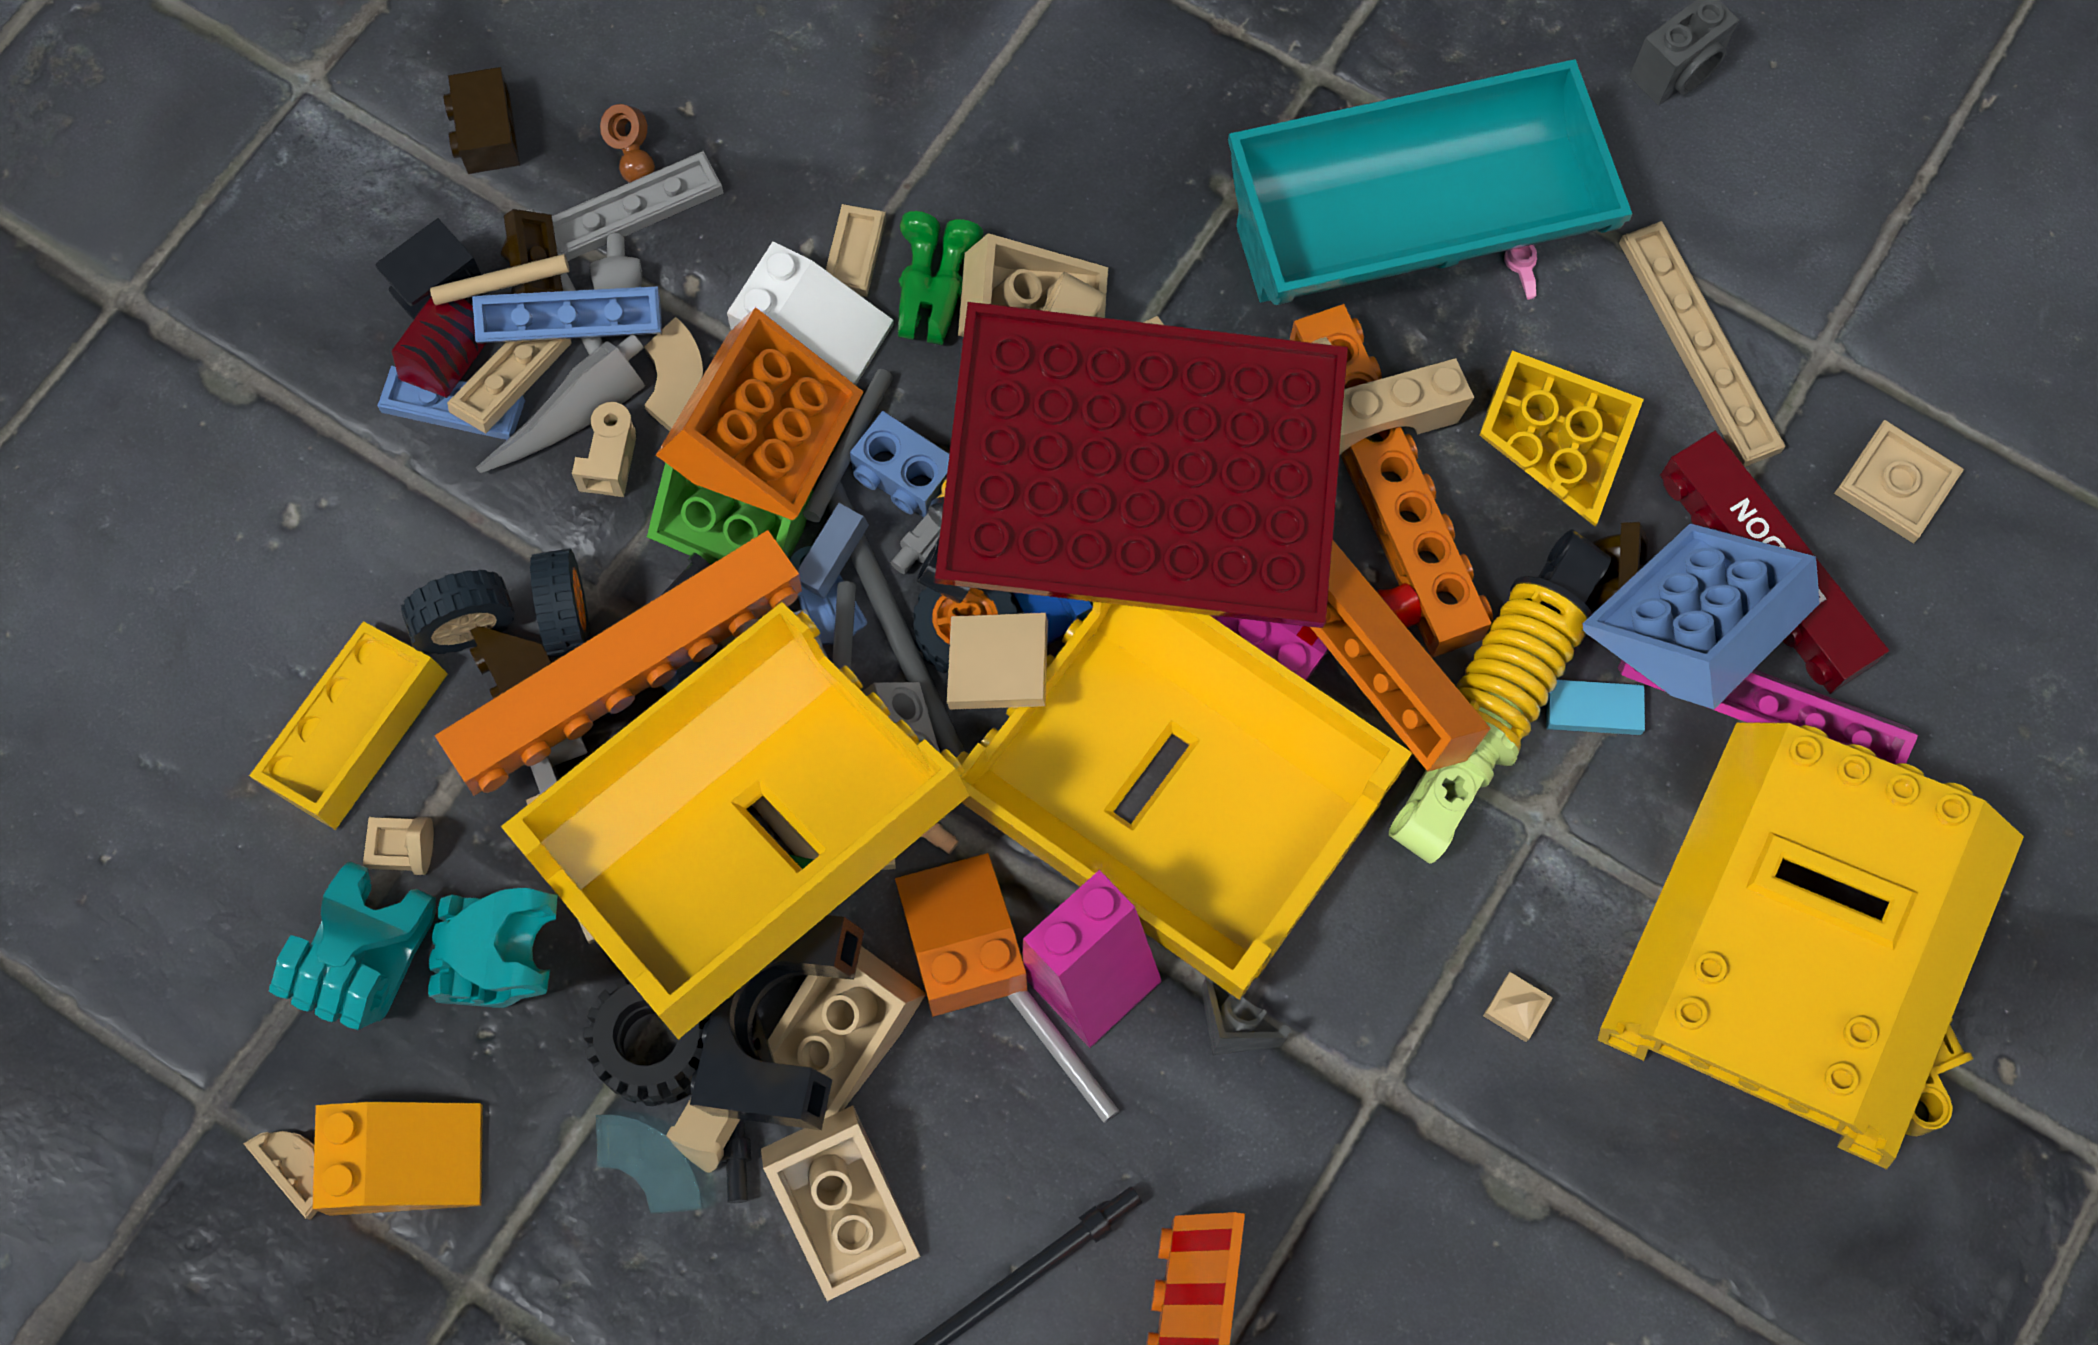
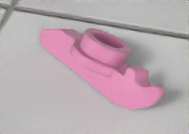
M1534 245L1507 250L1504 255L1507 267L1518 273L1527 300L1534 299L1536 297V280L1532 269L1537 262L1536 248Z

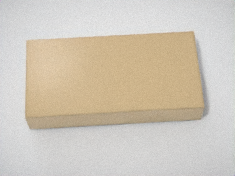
M842 204L826 271L858 295L867 297L886 222V214L883 211Z

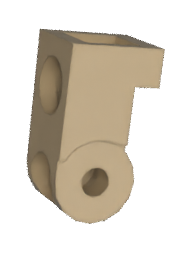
M606 402L599 405L593 411L591 426L594 435L588 459L575 457L572 476L580 492L624 497L636 441V430L631 421V415L624 405L617 402Z

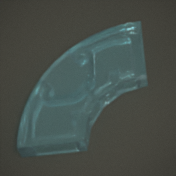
M596 1115L598 1167L620 1170L633 1177L646 1193L651 1214L703 1210L699 1183L691 1165L665 1135L635 1119L616 1115Z

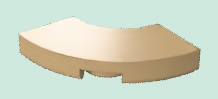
M677 317L662 329V334H657L644 346L646 354L655 364L657 371L655 390L645 403V408L653 418L669 431L704 375L703 362L698 346L690 331Z

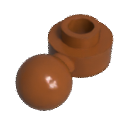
M616 104L604 112L600 122V131L602 138L609 146L623 151L624 155L620 160L619 170L622 177L630 183L653 173L655 170L652 157L647 152L640 150L639 147L646 138L648 125L644 114L639 109L624 104ZM630 121L631 131L629 135H626L625 126Z

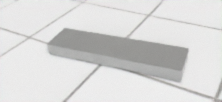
M704 151L552 216L558 255L565 254L567 261L606 245L607 237L612 233L627 236L723 194L722 185Z

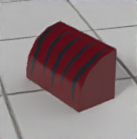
M431 296L391 351L399 380L448 398L486 343H476L474 313L473 306L470 303L460 299L436 306Z

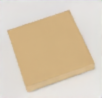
M1884 420L1834 494L1914 544L1964 469Z
M1046 613L951 616L947 689L949 709L1045 706L1048 635Z

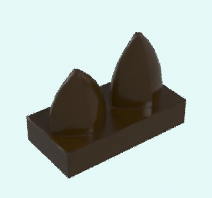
M512 209L504 215L506 239L501 250V256L510 262L511 267L558 256L551 214ZM561 274L512 286L511 294L563 291Z
M1640 522L1621 523V534L1606 536L1592 542L1611 557L1607 572L1619 573V577L1607 579L1597 584L1592 590L1587 602L1596 610L1647 564L1648 539Z

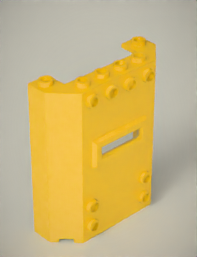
M783 602L779 603L501 826L678 1040L970 796L960 778L965 773V770L957 758L947 749L939 753L926 739L920 742L914 731L902 719L894 723L888 717L891 715L888 707L874 692L866 696L860 690L863 688L861 682L846 665L838 669L824 655L815 639L820 634V631L810 617L803 611L795 615ZM762 796L819 854L805 868L802 869L746 810Z
M1093 602V609L1085 620L1081 621L1077 618L1066 631L1062 639L1065 646L1056 657L1051 654L1047 656L1045 706L1008 707L1006 715L1009 718L999 731L992 728L981 743H977L970 754L963 751L958 755L957 760L965 770V773L960 778L970 795L961 803L1079 887L1100 870L1135 906L1144 933L1240 1000L1253 980L1257 979L1370 821L1380 806L1384 795L1405 768L1412 752L1210 615ZM1173 734L1189 746L1130 824L1114 813V811Z
M1737 722L1602 1023L1598 1041L1642 1061H1645L1648 1051L1652 1050L1841 1134L1842 1136L1837 1148L1887 1169L1896 1159L2024 836L1990 804L1974 796L1971 790L1960 784L1940 783L1925 777L1924 773L1914 766L1904 763L1895 765L1879 759L1866 747L1856 744L1844 745L1831 740L1823 731L1812 726L1803 725L1798 727L1791 723ZM1782 860H1788L1889 902L1882 921L1775 877Z

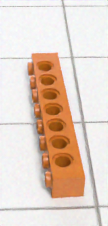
M1345 304L1294 321L1290 340L1311 343L1321 337H1326L1332 345L1348 347L1345 389L1382 379L1380 366L1374 356L1369 357L1363 346L1364 335L1362 327L1357 318L1350 317ZM1395 427L1376 433L1383 438L1384 441L1372 442L1364 438L1347 448L1340 455L1398 584H1409L1419 597L1421 621L1417 626L1431 657L1433 658L1483 640L1493 620L1491 606L1484 595L1479 596L1472 582L1474 579L1472 565L1465 554L1460 555L1453 541L1455 538L1453 524L1446 513H1440L1435 502L1436 489L1429 474H1422L1416 461L1418 459V451L1412 436L1404 434L1401 427ZM1387 471L1394 472L1400 476L1402 481L1390 482L1381 473ZM1400 512H1413L1419 517L1420 521L1415 523L1408 522L1401 517ZM1418 552H1431L1438 558L1439 562L1427 563L1419 557ZM1436 593H1451L1458 603L1454 605L1445 604L1439 600Z

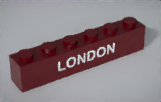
M1716 430L1672 456L1660 474L1667 493L1674 500L1682 503L1691 515V521L1694 525L1815 556ZM1816 558L1820 604L1783 642L1787 646L1794 648L1804 660L1809 676L1817 684L1823 685L1829 694H1832L1872 668L1890 650Z

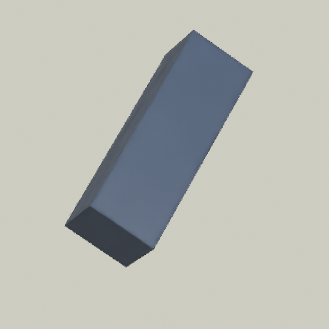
M838 503L797 570L800 574L801 586L825 599L869 526L863 515Z

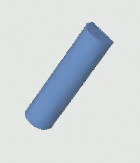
M658 286L472 296L476 343L662 334Z

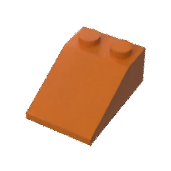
M989 853L895 878L932 1017L1006 997L1016 992L1027 991L1026 971Z

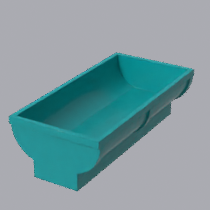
M1576 59L1243 130L1228 135L1233 180L1239 208L1236 227L1260 303L1271 301L1274 305H1281L1292 302L1295 297L1430 267L1443 269L1455 266L1462 260L1588 232L1598 231L1605 233L1620 229L1625 222L1630 221L1632 216L1631 208Z

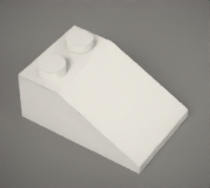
M775 242L771 243L727 312L732 330L755 307L855 385L859 382L894 325L893 319L818 264Z

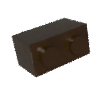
M501 67L448 75L450 93L444 94L443 98L449 121L454 120L456 131L449 132V142L454 159H462L468 174L520 166L510 91Z

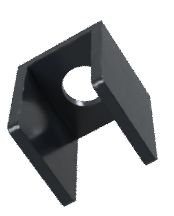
M439 218L376 263L378 271L392 285L389 287L390 294L413 320L431 298V287L481 275L474 257Z

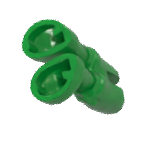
M909 211L904 213L900 222V230L904 238L911 245L912 265L907 266L898 279L900 287H902L898 316L899 338L915 339L917 327L921 320V308L932 310L931 317H928L927 343L943 345L953 319L958 298H961L963 280L958 273L965 258V252L983 238L984 231L978 224L964 219L951 220L946 224L940 269L936 276L932 277L931 264L940 235V223L934 216L925 212Z

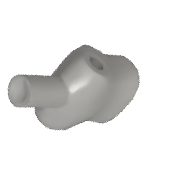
M619 233L608 235L607 257L593 261L590 264L594 290L641 287L642 266L640 259L625 256V238Z

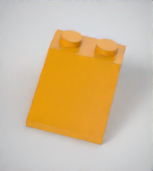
M358 1102L316 1105L312 1209L332 1216L482 1206L483 1105L481 1103Z

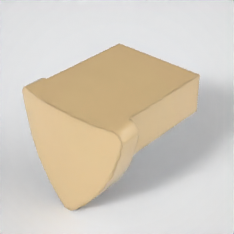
M369 817L363 865L368 869L413 871L414 875H426L433 850L434 829L432 819L428 817H417L415 819Z
M690 1099L675 1126H671L666 1137L692 1163L705 1172L710 1173L720 1163L724 1155L723 1149L740 1119L712 1116L691 1106Z

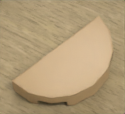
M285 1131L260 1133L243 1143L305 1219L311 1220L318 1212L312 1209L314 1144L300 1134Z

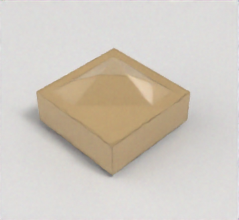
M1509 972L1483 1016L1527 1042L1553 998Z

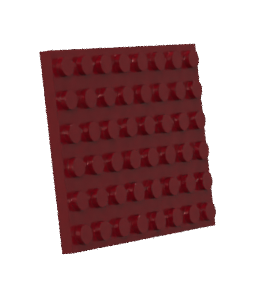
M968 302L935 583L1323 628L1326 624L1348 347Z

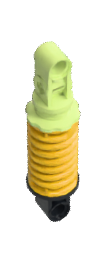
M1573 529L1567 531L1553 546L1547 557V563L1538 578L1523 576L1513 582L1510 588L1509 601L1500 609V616L1493 621L1490 632L1482 640V646L1476 650L1473 661L1466 667L1465 676L1457 683V689L1491 729L1467 761L1429 772L1425 770L1406 805L1398 813L1390 827V837L1429 864L1439 859L1450 845L1455 829L1472 803L1478 789L1488 786L1494 776L1492 770L1495 764L1511 766L1516 762L1521 749V739L1529 735L1531 731L1530 723L1537 720L1540 716V707L1546 705L1548 693L1555 689L1557 678L1565 672V663L1573 658L1574 648L1581 644L1586 635L1583 631V623L1593 613L1585 603L1596 583L1607 571L1611 557Z

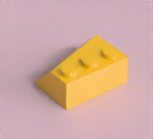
M1512 350L1492 396L1479 436L1592 525L1596 526L1644 399Z

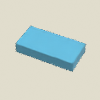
M1557 680L1555 689L1548 693L1546 729L1641 735L1645 731L1644 685Z

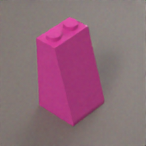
M1100 870L1023 938V965L1026 971L1027 982L1089 1048L1162 981L1135 906Z

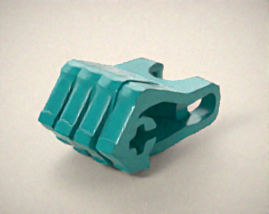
M351 861L347 862L339 870L323 895L321 906L322 921L311 945L309 941L290 935L276 960L277 963L269 986V992L284 999H291L292 997L291 1004L294 1007L308 1012L315 1009L314 1014L319 1018L330 1022H336L340 1019L343 1025L352 1029L360 1030L374 1022H380L388 1013L411 961L433 923L436 914V898L419 889H413L408 892L401 903L378 910L370 909L365 906L366 899L372 890V881L368 868Z
M513 888L497 891L482 899L465 898L453 894L441 898L438 906V918L443 920V922L436 923L432 933L435 949L430 954L429 969L436 974L432 975L429 981V997L442 1004L505 1008L521 999L546 994L550 969L541 970L537 968L533 961L532 947L535 936L544 924L556 919L558 895L530 888Z

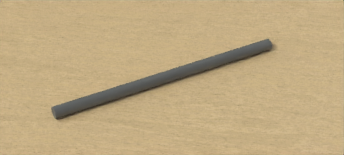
M830 457L816 481L817 484L830 461ZM841 481L827 505L831 515L838 503L854 511ZM864 533L850 558L907 682L920 683L940 753L947 749L957 758L961 752L965 751Z

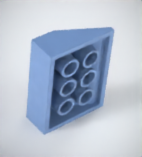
M1689 524L1583 623V631L1669 695L1715 709L1820 604L1816 556Z

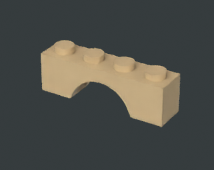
M1451 359L1344 389L1339 455L1358 441L1383 430L1407 426L1415 428L1418 435L1458 423L1475 397L1457 359Z

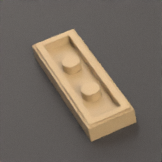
M571 338L505 342L447 402L449 413L486 434L572 344Z

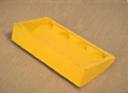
M363 621L249 776L297 808L336 830L448 674L432 657L415 650V648Z

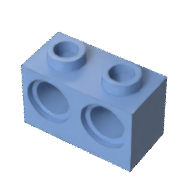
M884 411L880 413L850 451L855 478L871 490H875L878 487L889 494L892 502L905 513L913 514L916 512L925 517L932 500L942 493V485L945 479H947L949 454ZM883 451L894 454L892 459L885 462L873 459L874 455ZM921 475L932 479L925 486H915L910 483L914 477Z

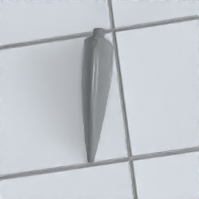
M631 334L618 346H614L606 341L576 365L558 389L527 423L481 462L476 469L483 473L545 449L590 425L593 411L599 405L606 402L623 404L645 387L643 381L628 362L644 349L641 342L634 334Z

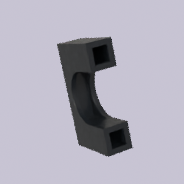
M825 916L711 1012L710 1019L703 1028V1050L699 1067L691 1079V1106L712 1116L822 1130L833 1079L810 1067L763 1062L753 1044V1018L757 1006L764 995L774 985L789 977L813 975L854 980L864 930L845 917Z

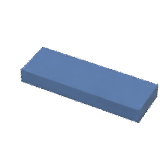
M391 366L377 406L381 413L507 440L515 433L525 399L522 395L485 434L449 413L447 402L467 382L459 381L448 398L399 380L396 367Z

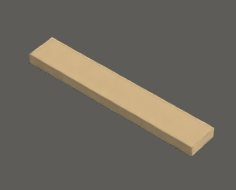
M1661 221L1623 235L1619 244L1729 448L1744 467L1781 453L1786 447L1663 222Z

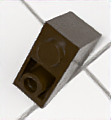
M480 626L470 630L477 646L469 649L481 674L483 675L490 671L497 684L489 689L493 699L552 663L542 644Z

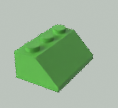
M665 463L647 538L690 556L695 552L709 564H713L769 530L788 559H790L804 531L807 519L804 517L803 511L814 491L811 490L798 517L790 520L695 485Z

